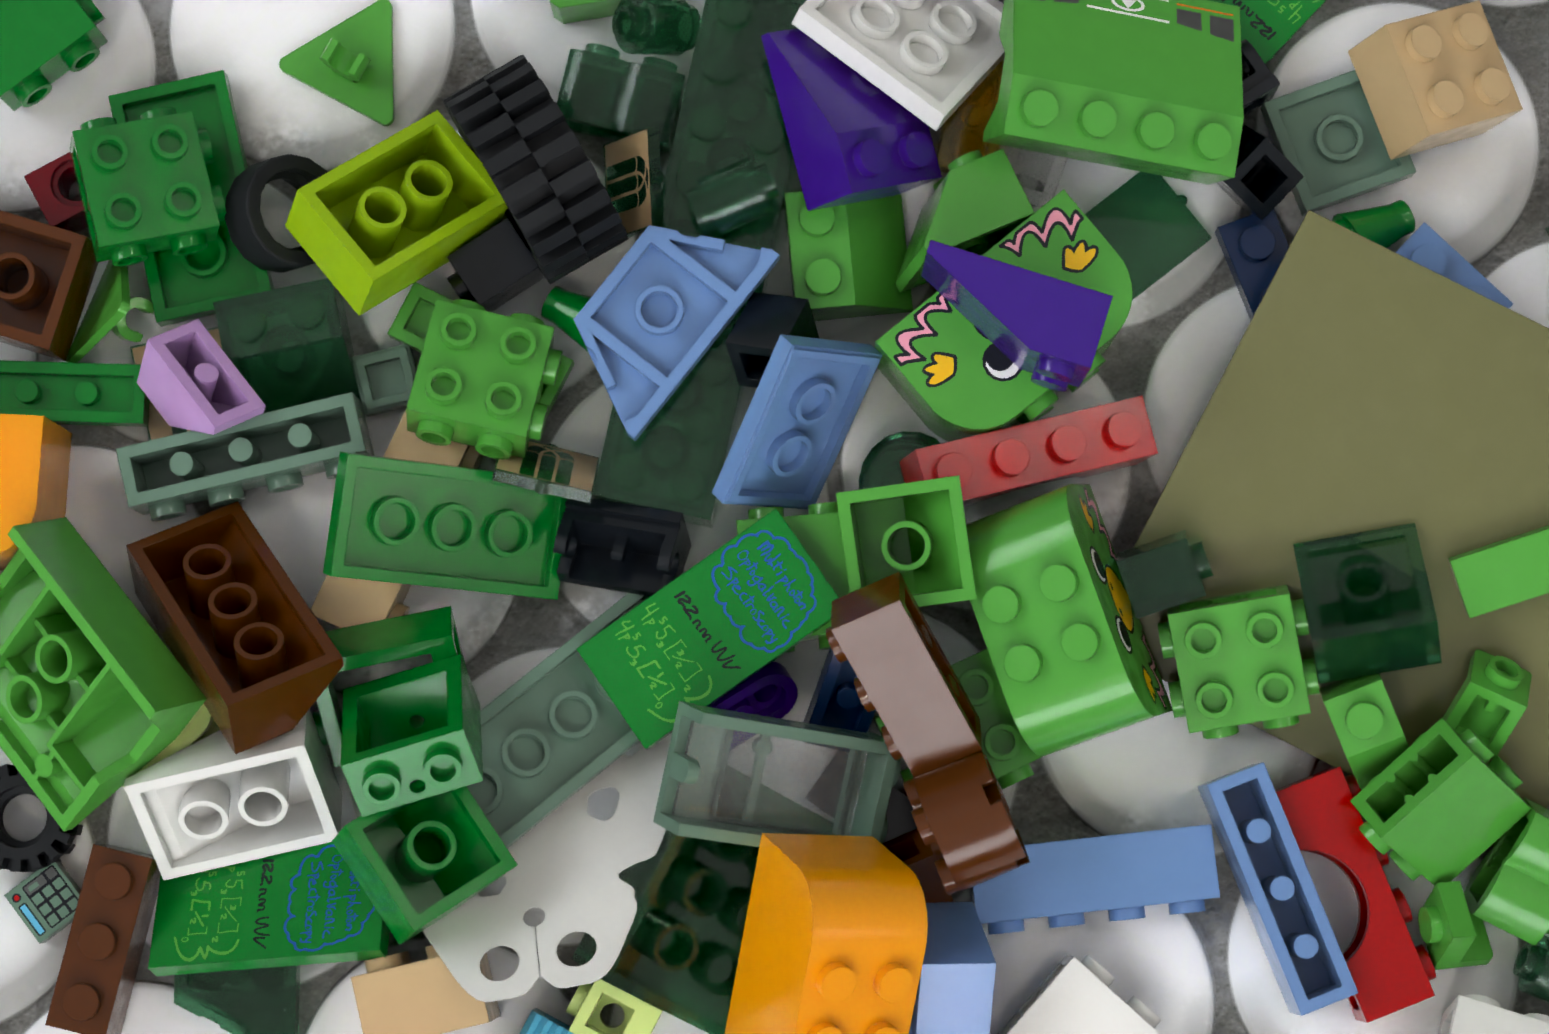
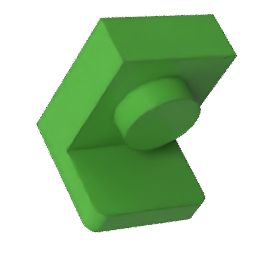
M1477 649L1470 659L1467 678L1444 714L1443 719L1460 735L1470 728L1495 754L1491 758L1494 759L1528 707L1531 673L1522 669L1516 662L1507 657L1493 656Z

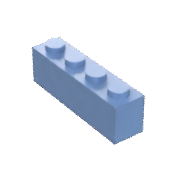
M1264 762L1252 764L1197 786L1289 1012L1303 1016L1358 994L1354 980Z
M1211 824L1024 844L1030 859L1029 863L969 888L971 902L974 904L981 924H988L989 935L1025 931L1024 919L1048 917L1049 928L1085 924L1084 912L1108 910L1109 921L1145 918L1144 906L1168 903L1169 915L1206 911L1204 899L1220 898Z

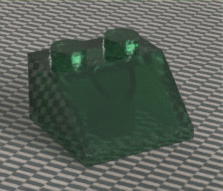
M328 278L213 302L222 350L266 405L264 413L353 392L361 401L352 359L354 351L343 296Z
M1415 523L1293 544L1319 684L1442 663L1438 620Z

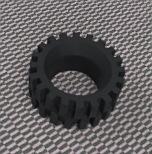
M524 55L518 56L443 99L444 105L462 139L482 162L508 207L505 214L532 254L541 273L549 284L554 283L629 239L627 231L621 223L622 220L611 203L612 200L600 182L590 159L584 153L578 138L569 127L557 103L553 101L547 87L541 78L539 79L535 69L530 62L528 63Z

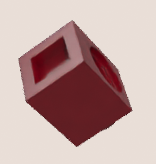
M71 152L24 176L49 225L75 233L88 228L82 200L70 201L69 199L70 188L77 180Z

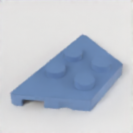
M649 225L573 319L627 435L636 442L778 263L780 255L777 252L761 247V250L728 244L723 239L703 235L698 237L683 235L678 230Z

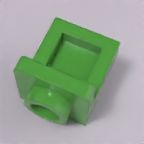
M1460 880L1436 883L1418 914L1420 934L1426 943L1435 970L1487 965L1493 957V952L1482 919L1471 914Z

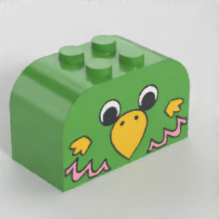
M1063 189L982 256L1113 296L1091 369L1079 387L1069 384L1067 386L1073 393L1100 371L1098 368L1106 361L1102 355L1109 348L1128 317L1132 304L1133 290L1130 274L1122 258ZM938 291L875 341L874 348L882 354L877 368L929 430L948 442L1016 426L1019 423L1024 424L1041 420L1054 408L1052 405L1059 400V397L1055 394L1058 391L1033 383L1031 381L1033 373L1019 369Z
M1069 484L967 524L977 599L970 600L1014 722L1023 739L1036 755L1043 757L1173 711L1090 484Z

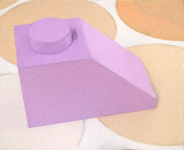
M199 319L147 339L137 384L169 426L214 435L264 413L266 405Z

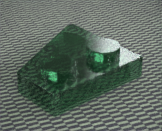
M300 965L175 975L174 1004L199 1017L203 1016L219 1024L220 1028L232 1034H299Z

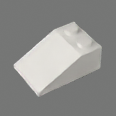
M310 709L292 731L238 754L234 753L221 730L126 778L124 782L125 791L163 881L332 842L341 830L342 793L324 745L319 738L317 726Z

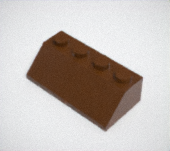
M238 501L126 545L136 596L174 657L207 698L204 705L235 754L292 731L344 666L343 657Z

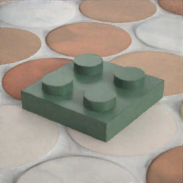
M1355 70L1264 102L1260 108L1274 146L1304 176L1292 189L1302 216L1306 215L1308 209L1316 212L1411 178L1416 173L1410 155L1390 160Z

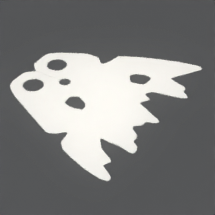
M672 733L648 750L642 747L632 756L623 754L511 845L508 851L518 865L504 875L506 884L500 894L483 897L476 894L454 911L423 930V933L448 970L469 995L483 1002H495L525 995L540 977L556 988H569L599 981L607 975L622 950L637 912V901L634 898L635 890L631 885L619 878V873L636 863L654 857L666 832L665 828L654 823L653 820ZM610 787L615 788L618 791L619 800L614 815L605 821L590 816L587 813L589 796L597 790ZM351 792L353 808L356 817H359L361 814ZM531 908H540L545 913L544 921L537 926H528L523 920L524 914ZM573 932L590 934L596 942V952L593 958L580 966L563 964L557 955V946L561 939ZM498 946L512 948L519 957V967L516 972L502 981L487 979L480 970V961L484 954Z

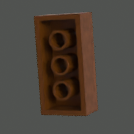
M0 210V342L66 361L99 263L95 260L90 238Z

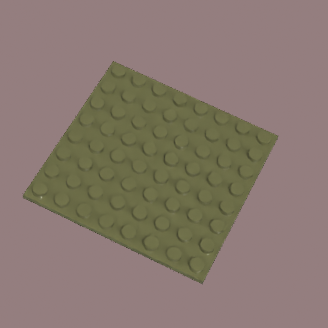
M1308 209L1121 570L1161 679L1166 682L1179 681L1175 657L1163 659L1157 623L1169 622L1167 603L1175 600L1168 604L1171 605L1281 585L1288 586L1291 600L1303 598L1309 635L1298 636L1302 660L1314 659L1319 688L1377 667L1409 747L1418 736L1430 729L1440 718H1443L1467 678L1470 659L1477 649L1493 656L1507 657L1516 662L1522 669L1530 672L1532 677L1528 707L1498 753V756L1523 781L1515 791L1522 798L1525 797L1547 808L1549 805V593L1469 618L1448 558L1549 525V328ZM1188 596L1184 601H1180L1183 599L1180 597ZM1162 603L1164 607L1157 609V605ZM1321 692L1320 694L1308 696L1311 713L1298 715L1299 723L1295 725L1265 729L1263 728L1262 721L1249 723L1334 767L1341 766L1342 771L1354 776L1324 705Z

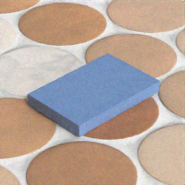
M780 334L711 493L722 504L808 509V505L816 504L881 360L882 354L871 344Z

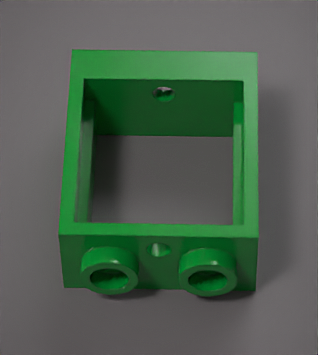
M451 606L325 631L343 657L344 666L339 672L431 654L433 662L461 654L465 664ZM331 681L316 700L319 710L313 711L312 715L317 726L319 738L324 746L329 745L334 767L336 768L341 767L342 713L333 681Z
M461 654L343 689L341 768L362 817L483 781L480 703ZM414 780H421L425 783L421 788H414L410 785Z

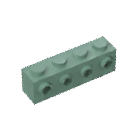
M353 392L262 413L214 435L187 431L116 448L128 507L142 515L150 514L151 521L167 520L185 515L187 513L185 505L209 500L210 507L226 506L237 501L241 502L245 500L244 491L267 486L269 493L296 489L304 485L302 477L326 472L327 479H336L340 452L374 456L362 402Z

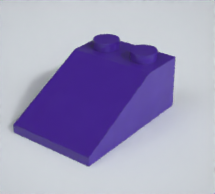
M790 29L768 32L761 36L808 211L895 196L942 177L929 126L801 30Z
M930 240L921 276L1019 369L1033 373L1031 377L1033 383L1056 391H1066L1068 384L1076 387L1081 385L1091 369L1113 296Z

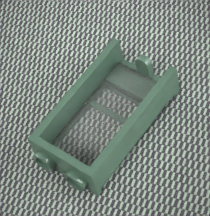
M679 701L653 822L677 836L759 847L762 833L873 836L882 844L888 829L886 812L891 789L898 781L901 762L900 759L894 760L887 749L883 737L876 733L828 727Z

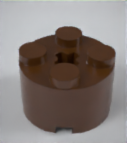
M983 750L919 776H913V779L903 782L904 789L913 808L911 811L913 819L925 846L930 844L933 854L936 856L937 860L934 863L948 895L958 891L962 892L1030 862L1018 828L1015 829V824L1009 812V806Z

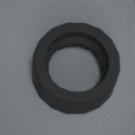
M287 154L251 165L234 179L226 196L225 221L231 241L245 259L262 270L279 273L315 264L302 246L290 249L273 239L264 225L260 212L261 194L267 183L277 179H283L298 190L327 173L326 169L310 158Z

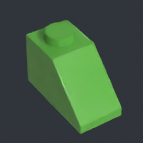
M1377 667L1319 688L1326 710L1361 790L1367 786L1373 777L1380 774L1409 748Z

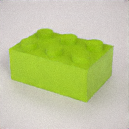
M436 110L299 188L285 227L360 316L448 263L447 256L500 223L508 207L480 159L443 115Z

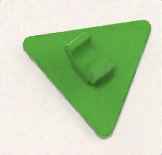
M378 0L284 56L279 62L280 69L283 73L383 126L391 125L394 121L393 7L390 1Z
M108 261L71 345L66 362L78 363L111 329L116 336L123 340L141 342L143 335L131 330L127 326L126 315L133 308L152 314L154 309L152 302L149 300L130 296L128 266H113L112 261Z

